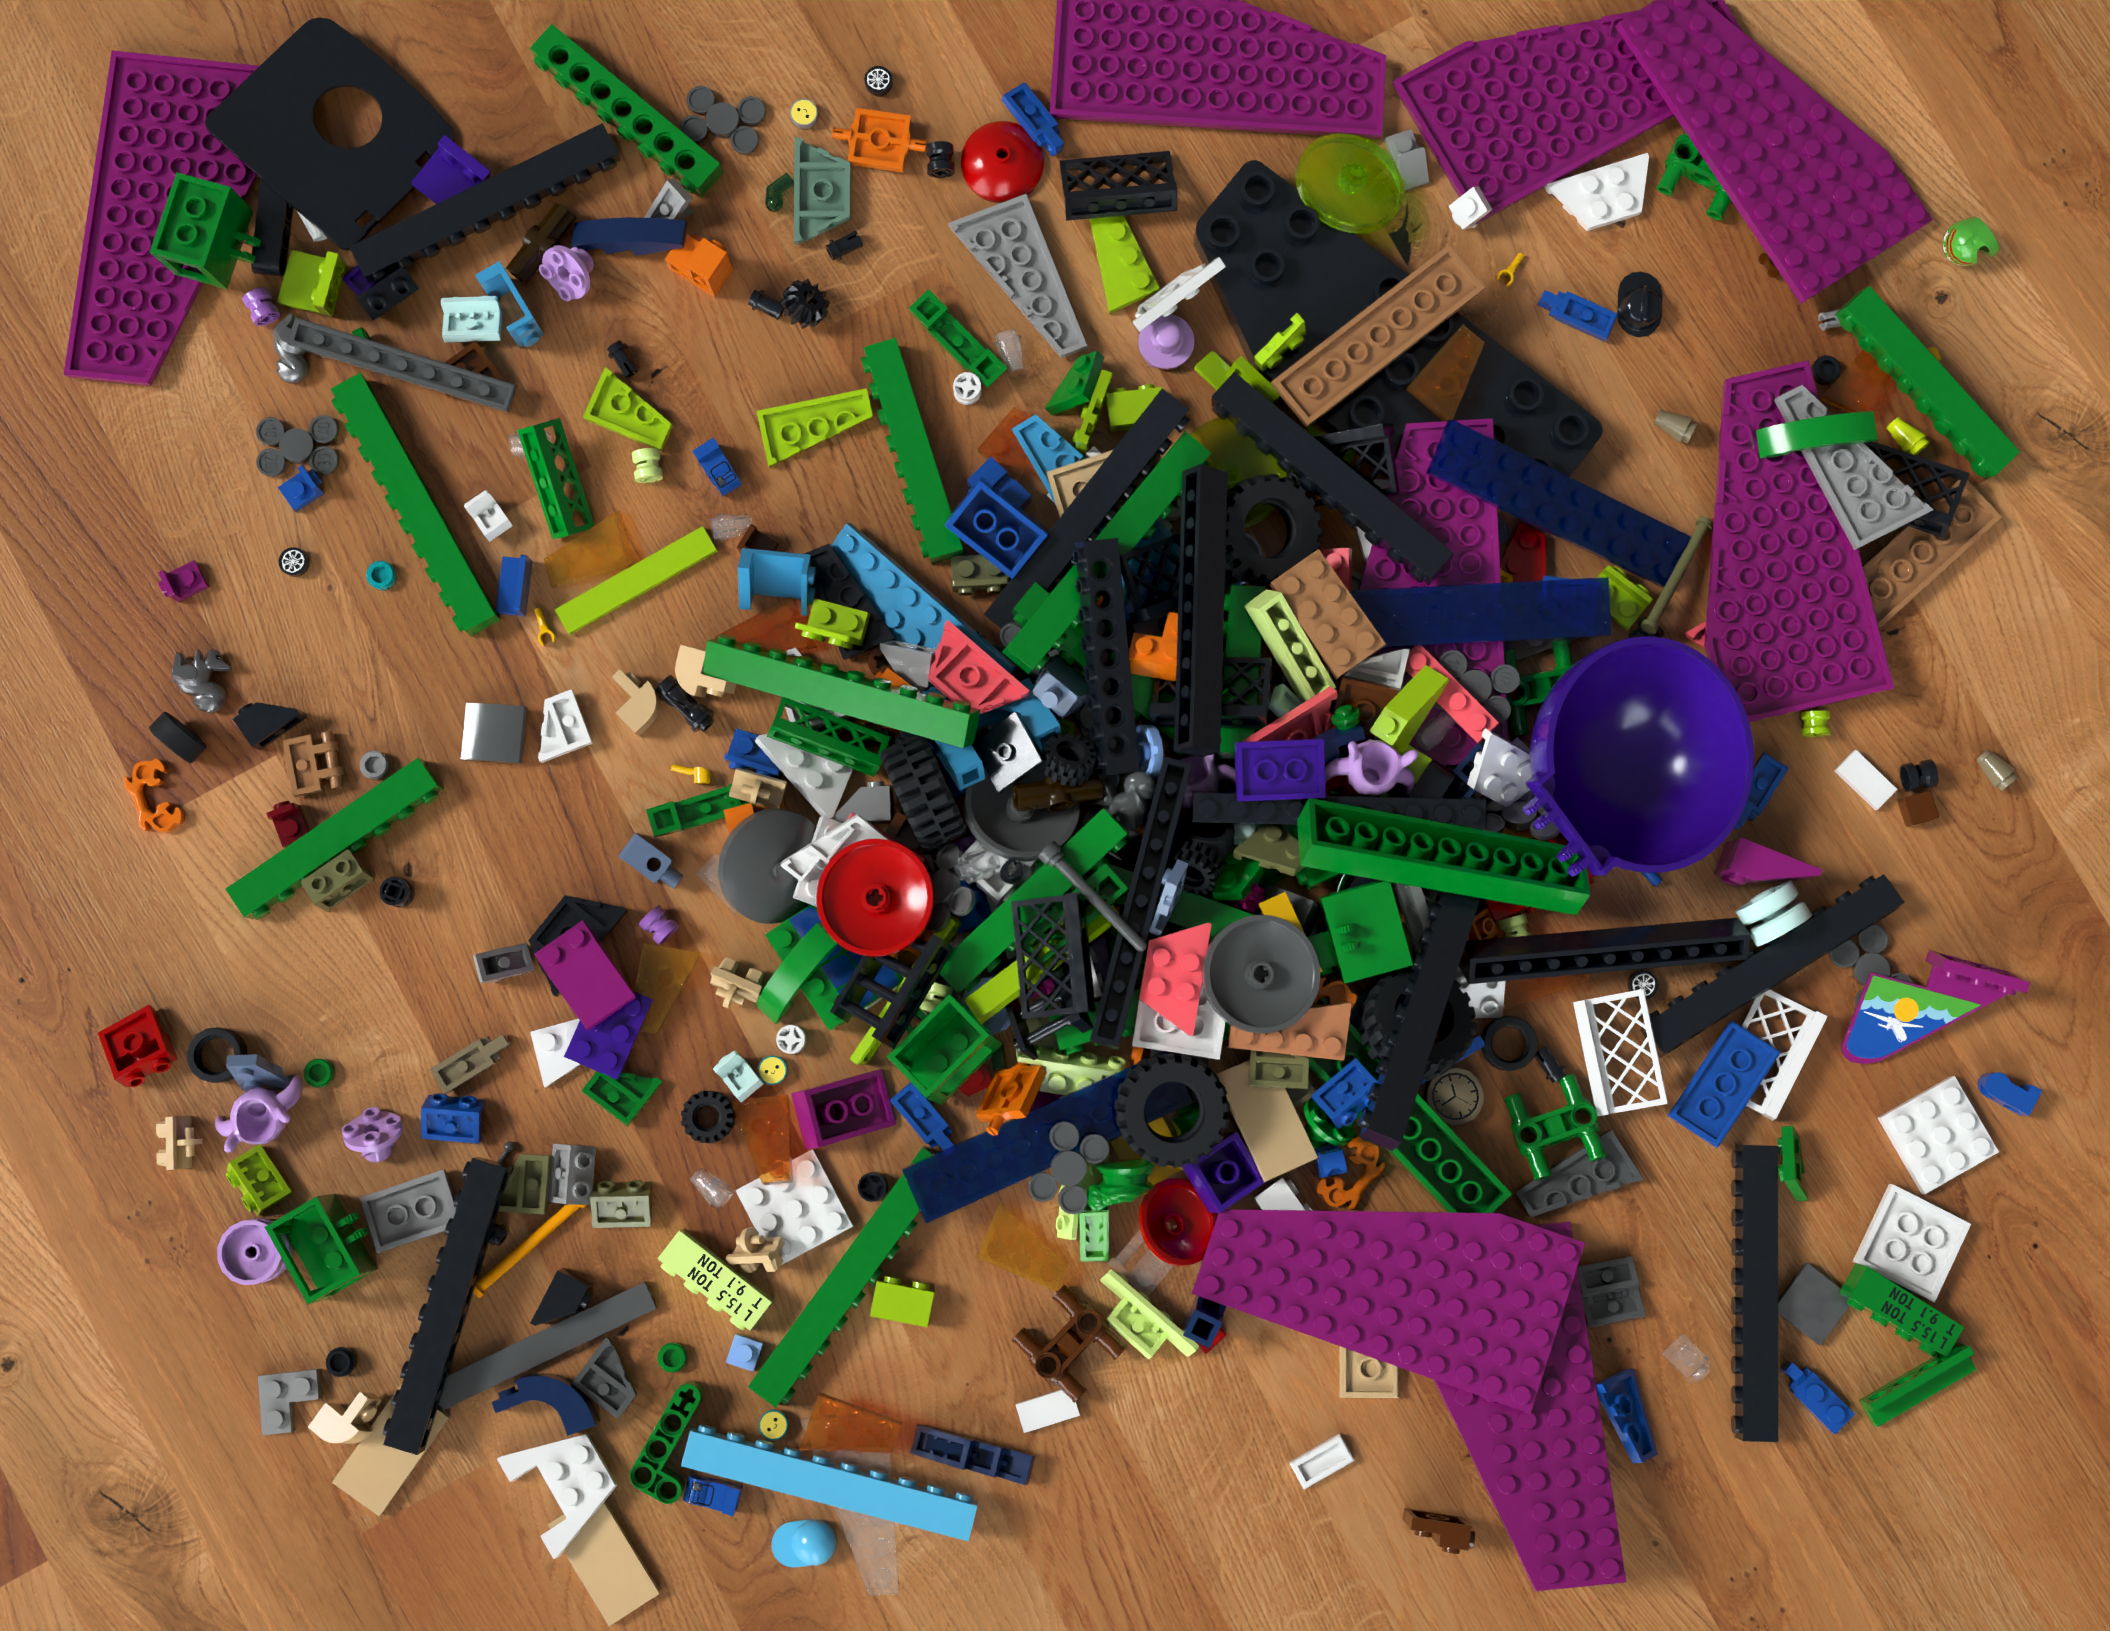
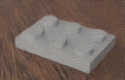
M446 1169L360 1197L376 1253H381L445 1231L449 1219L454 1218L457 1208L454 1207L455 1197Z

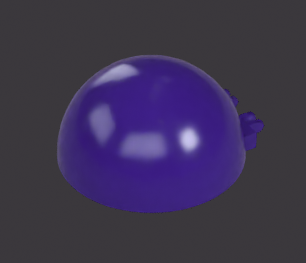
M1647 636L1634 637L1605 645L1577 661L1560 677L1549 691L1539 710L1530 746L1532 777L1526 782L1535 797L1522 810L1528 816L1535 813L1542 806L1544 812L1533 823L1537 830L1543 829L1552 822L1568 840L1569 843L1556 857L1560 862L1570 859L1575 853L1578 854L1579 857L1567 868V872L1571 877L1579 874L1586 867L1592 875H1606L1613 867L1635 872L1662 873L1687 867L1703 859L1713 852L1733 830L1747 803L1754 770L1753 738L1749 720L1739 695L1731 682L1711 660L1697 650L1671 639Z

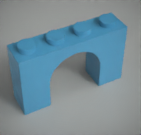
M1027 678L1020 681V683L1030 691L1028 697L980 714L976 733L988 725L1001 723L1014 712H1019L1041 752H1043L1046 741L1054 735L1056 737L1058 733H1061V728L1050 709L1045 707L1041 700L1033 695L1032 688L1034 685ZM929 739V743L959 791L985 779L982 761L972 745L960 748Z

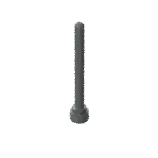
M1056 841L1047 845L1038 855V858L1046 866L1056 867L1137 951H1144L1147 946L1146 942L1064 859L1065 855L1062 853L1063 849Z

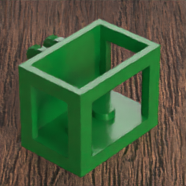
M176 172L150 253L174 275L228 289L237 260L253 264L256 258L249 252L241 251L242 244L259 247L261 240L246 234L253 210L231 187ZM183 265L197 268L203 274L182 269Z
M1379 880L1319 896L1327 930L1329 931L1339 962L1337 967L1340 978L1344 984L1413 965L1390 882Z
M950 994L929 1015L919 1007L915 1015L922 1022L916 1028L910 1022L906 1029L909 1035L887 1056L927 1099L941 1106L1003 1045L984 1024L977 1020L973 1012L964 1003Z
M336 1194L316 1196L264 1227L307 1305L327 1300L377 1270L375 1263L361 1238L369 1234L367 1228H360L356 1231L353 1223L360 1218L358 1212L347 1215ZM281 1235H288L317 1289L310 1291L282 1241Z

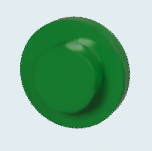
M1344 705L1335 710L1331 720L1334 725H1337L1339 730H1347L1359 724L1360 711L1357 707Z

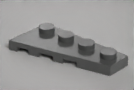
M1608 1130L1599 1136L1608 1155L1607 1157L1590 1162L1585 1146L1551 1167L1552 1176L1538 1181L1533 1179L1513 1193L1528 1216L1534 1217L1567 1204L1593 1197L1599 1193L1643 1180V1177L1613 1131Z

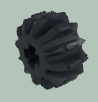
M809 279L803 282L797 280L785 289L780 306L786 309L783 316H790L792 318L791 325L799 322L802 329L808 325L813 328L827 316L828 311L826 309L829 307L830 302L824 299L827 292L819 291V283L812 286Z

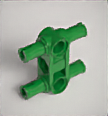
M1684 131L1683 134L1676 138L1671 150L1667 154L1665 160L1666 170L1656 189L1664 195L1671 196L1682 175L1716 193L1709 209L1706 211V215L1714 220L1721 221L1731 199ZM1677 151H1683L1687 155V159L1679 157Z
M1570 639L1551 642L1556 662L1554 670L1524 676L1519 674L1520 682L1517 687V698L1511 700L1508 693H1506V700L1511 707L1509 716L1511 736L1529 733L1525 708L1530 704L1544 702L1554 684L1574 665ZM1515 649L1504 650V663L1513 666L1518 671Z
M1575 1074L1558 1080L1568 1103L1560 1109L1532 1117L1528 1115L1521 1093H1516L1503 1099L1513 1121L1510 1128L1514 1136V1143L1519 1149L1520 1154L1523 1157H1527L1535 1181L1552 1176L1543 1153L1545 1148L1578 1137L1583 1141L1590 1162L1608 1156L1598 1134L1600 1125L1597 1120V1112L1591 1105L1590 1100L1587 1097H1583ZM1581 1111L1587 1113L1590 1117V1123L1580 1124L1575 1119V1114ZM1524 1130H1529L1534 1133L1536 1140L1533 1143H1525L1520 1138V1133Z

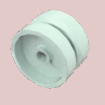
M1791 880L1761 892L1735 911L1743 924L1749 925L1762 920L1749 932L1757 947L1789 932L1812 916L1804 902H1797L1788 907L1785 906L1799 894Z

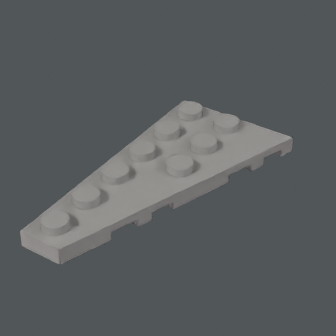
M1027 194L948 223V227L1061 359L1087 349L1086 341Z
M1803 385L1774 400L1786 423L1831 415L1827 408ZM1845 443L1801 450L1854 550L1933 511L1927 503L1924 504L1914 494L1915 491L1908 485H1904L1893 474V471L1864 443L1852 445Z

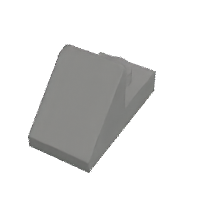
M1412 129L1386 137L1384 142L1402 192L1429 184L1424 147L1418 148Z
M675 178L669 179L664 184L644 218L686 220L693 214V210L689 207L692 197Z
M527 943L473 955L480 983H496L504 978L534 971Z

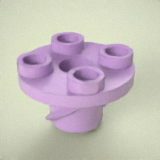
M556 245L544 253L539 271L542 277L547 279L558 292L562 300L570 301L572 299H580L589 291V273L593 270L594 263L589 253L583 249H577V247L569 249Z
M1172 314L1166 317L1161 315L1140 331L1138 340L1139 351L1150 367L1161 370L1176 369L1187 363L1193 352V331L1182 318Z
M377 1107L365 1109L361 1116H358L342 1127L345 1145L353 1151L363 1152L360 1156H364L370 1162L386 1160L392 1153V1147L395 1146L394 1143L403 1132L400 1116L391 1112L380 1111Z

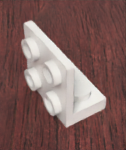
M1458 967L1455 979L1461 984L1459 989L1462 993H1468L1471 999L1468 1005L1469 1007H1474L1475 1018H1501L1503 1016L1506 981L1468 984Z

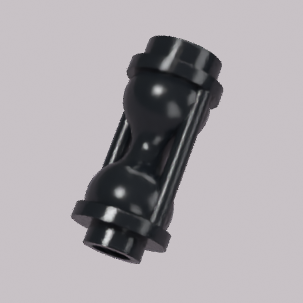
M669 675L656 688L659 699L675 707L685 717L686 722L692 727L691 730L694 733L699 730L705 732L714 723L712 718L714 711L692 698L680 686L677 678L675 679L672 675Z

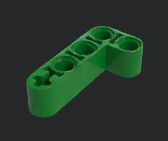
M687 1381L675 1391L629 1474L631 1484L635 1488L664 1504L676 1502L685 1490L683 1478L666 1468L665 1465L703 1400L704 1390L696 1381ZM692 1389L694 1391L692 1396L696 1400L692 1399L689 1401L684 1409L679 1407L686 1398L683 1392ZM670 1414L680 1417L682 1424L679 1429H673L668 1425L667 1418ZM656 1440L663 1441L667 1447L666 1454H656L653 1450V1442ZM639 1467L650 1469L652 1473L651 1480L644 1481L639 1478ZM664 1482H673L677 1487V1494L673 1496L667 1495L663 1490Z

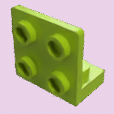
M295 250L291 251L277 302L283 306L333 317L343 281L342 278L347 267L346 262L338 253L327 251L326 258Z
M814 598L808 624L796 623L795 628L803 630L801 634L803 637L825 642L826 637H828V643L852 649L853 644L862 646L870 613Z

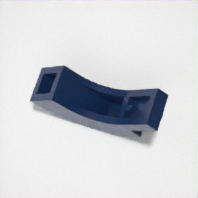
M1196 1295L1185 1323L1183 1336L1210 1348L1223 1323L1226 1306Z
M535 1373L520 1377L515 1380L519 1391H516L515 1386L498 1393L499 1399L492 1402L495 1413L527 1401L545 1402L551 1405L560 1415L567 1436L600 1422L590 1398L572 1385L573 1381L551 1373Z

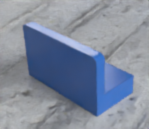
M521 555L520 558L502 557L496 604L497 614L526 617L533 561L527 555Z

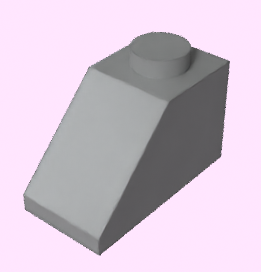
M896 640L880 643L881 652L898 676L920 691H928L929 687L934 686L928 681V674L935 659L936 649Z
M882 781L867 782V787H860L833 816V820L844 823L850 813L853 812L871 824L891 823L892 802L890 786H885Z

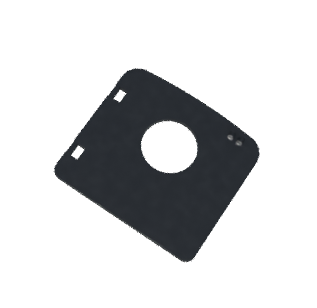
M321 17L304 23L223 100L205 120L206 128L213 137L338 248L346 251L350 250V246L362 241L378 223L415 189L412 186V181L422 169L417 162L426 153L432 157L438 149L437 143L444 135L453 142L455 141L453 130L447 121L397 71L333 20ZM340 87H353L368 93L377 102L382 113V123L379 132L369 143L357 148H341L330 144L321 137L315 128L313 114L317 102L327 92ZM367 212L373 218L362 228L356 222Z

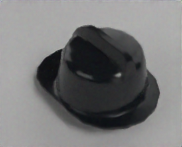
M1632 272L1625 276L1619 285L1618 322L1621 328L1631 336L1643 337L1653 333L1660 325L1662 317L1661 285L1656 278L1645 272Z

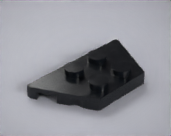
M565 895L528 941L533 952L536 953L583 920L595 931L600 941L603 942L628 910L620 906ZM539 962L542 972L549 982L552 994L555 997H559L561 993Z

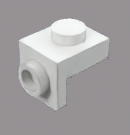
M1479 186L1472 187L1449 205L1453 213L1452 218L1462 230L1475 228L1479 225L1476 222L1492 211Z
M488 490L483 491L464 505L489 542L513 526Z

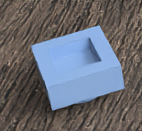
M736 1333L726 1363L754 1372L764 1342Z

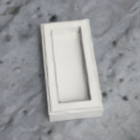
M1857 750L1852 751L1834 770L1874 810H1878L1897 790Z
M1061 1389L1015 1404L1024 1433L1080 1416L1076 1402L1073 1403Z
M1338 1433L1291 1460L1289 1464L1303 1489H1306L1355 1460L1343 1438Z

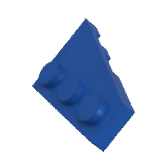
M1633 1368L1624 1369L1595 1383L1597 1395L1632 1463H1643L1658 1455Z

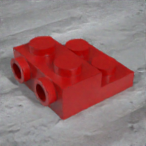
M150 1005L98 1032L114 1080L125 1087L142 1085L145 1082L146 1076L153 1072L162 1073L169 1070L171 1062L178 1059L169 1035L163 1032L155 1008Z

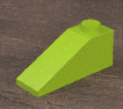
M1425 665L1385 706L1369 732L1403 753L1450 679Z

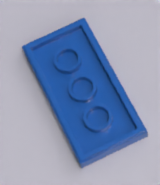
M1730 1020L1667 1116L1717 1149L1781 1052Z

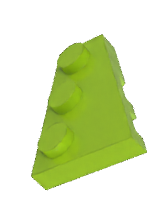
M607 367L604 368L585 410L583 419L651 448H657L662 452L673 428L672 424L633 392L630 387L618 379Z
M1103 369L1097 379L1090 404L1085 403L1081 414V419H1083L1081 429H1076L1072 445L1076 446V450L1084 457L1089 450L1105 402L1106 393H1108L1113 373Z

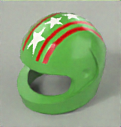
M1975 216L1952 224L1945 232L1942 242L1945 256L1950 262L1959 266L1976 264L1978 250L1991 257L1995 256L2000 250L1999 244L1991 230L1981 219Z

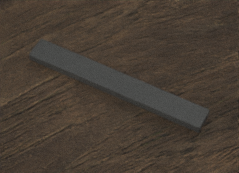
M295 317L287 345L506 413L510 412L517 389L515 384Z
M645 1281L448 1375L439 1403L442 1411L657 1309L658 1307L647 1282Z

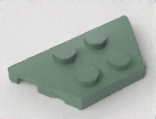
M795 137L794 244L800 245L851 220V164L843 158L834 157L828 151L820 147L817 149L805 143L803 139Z

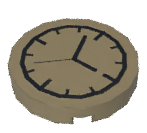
M1450 1068L1443 1075H1437L1434 1079H1431L1425 1092L1426 1103L1449 1125H1461L1473 1120L1481 1111L1484 1102L1483 1088L1478 1078L1470 1071L1461 1068Z

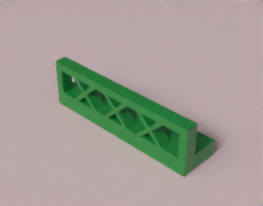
M557 418L517 430L552 540L594 528L595 525L561 419ZM553 426L556 435L554 444L547 440L544 428ZM557 455L564 460L565 467L563 472L556 468L555 458ZM566 482L572 485L574 491L572 499L564 493L563 488ZM574 510L581 513L584 525L575 527L572 518Z
M782 697L774 720L766 736L872 777L875 776L881 766L880 754L887 748L890 739L889 736ZM787 707L795 710L800 719L790 722L781 718L784 708ZM813 719L822 720L827 730L822 732L814 731L809 721ZM841 729L848 730L854 740L847 743L843 742L838 738L836 731ZM872 739L880 742L878 754L867 751L863 741Z
M1106 863L1085 880L1099 895L1100 891L1113 880L1120 889L1112 896H1101L1110 906L1129 891V888ZM1077 888L1072 892L1081 893ZM1060 902L1047 914L1056 922L1064 914L1063 902ZM1096 908L1093 913L1086 916L1087 927L1101 915ZM1043 917L1033 930L1045 939L1054 925ZM1029 933L1023 941L1024 949L1032 955L1034 953L1032 948L1041 941ZM1054 934L1051 938V945L1058 951H1061L1067 943L1066 935ZM1055 939H1060L1061 941L1055 945ZM1049 950L1041 958L1037 956L1036 959L1045 965L1056 954Z
M1956 1343L1948 1357L1937 1354L1934 1358H1930L1863 1397L1859 1402L1873 1426L1879 1427L1977 1370L1970 1359L1974 1352L1970 1346Z

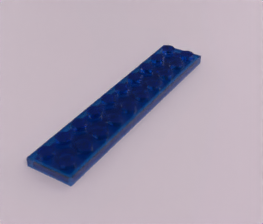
M1455 420L1447 421L1426 473L1662 588L1665 587L1691 539V536Z
M1609 577L1349 591L1386 643L1383 648L1612 635Z
M1162 1051L1160 1053L1169 1054L1170 1052ZM1138 1063L1035 1108L1028 1113L1026 1118L1011 1119L1002 1123L998 1135L993 1136L984 1131L902 1168L925 1223H929L1050 1168L1053 1157L1060 1152L1051 1144L1049 1138L1051 1128L1058 1122L1067 1121L1077 1128L1079 1140L1077 1145L1071 1150L1077 1151L1079 1154L1080 1143L1089 1134H1099L1107 1142L1121 1136V1131L1116 1123L1115 1116L1117 1115L1114 1108L1115 1099L1118 1098L1119 1094L1117 1090L1120 1083H1123L1127 1076L1125 1074L1130 1069L1133 1070ZM1167 1082L1152 1090L1145 1103L1147 1123L1192 1104L1193 1101L1186 1086L1179 1082Z

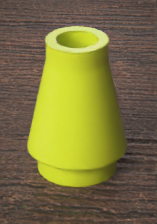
M1900 417L1893 420L1886 428L1904 452L1917 456L1929 444L1924 433L1907 424Z

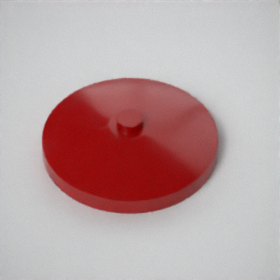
M885 839L861 840L840 850L824 868L818 882L816 904L820 920L831 938L843 948L869 957L892 955L913 944L926 929L933 913L935 900L933 882L924 863L908 848Z

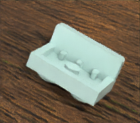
M497 296L441 299V307L444 313L442 328L444 343L501 341L502 311Z

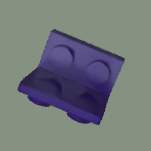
M444 135L437 143V151L412 181V186L432 202L438 204L491 178V171Z

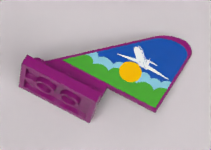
M1931 950L1928 951L1925 960L1933 965L1926 987L1870 972L1842 1041V1054L1847 1060L1854 1063L1868 1064L1881 1061L2007 994L2015 995L2016 991L2027 993L2030 982L2012 972Z

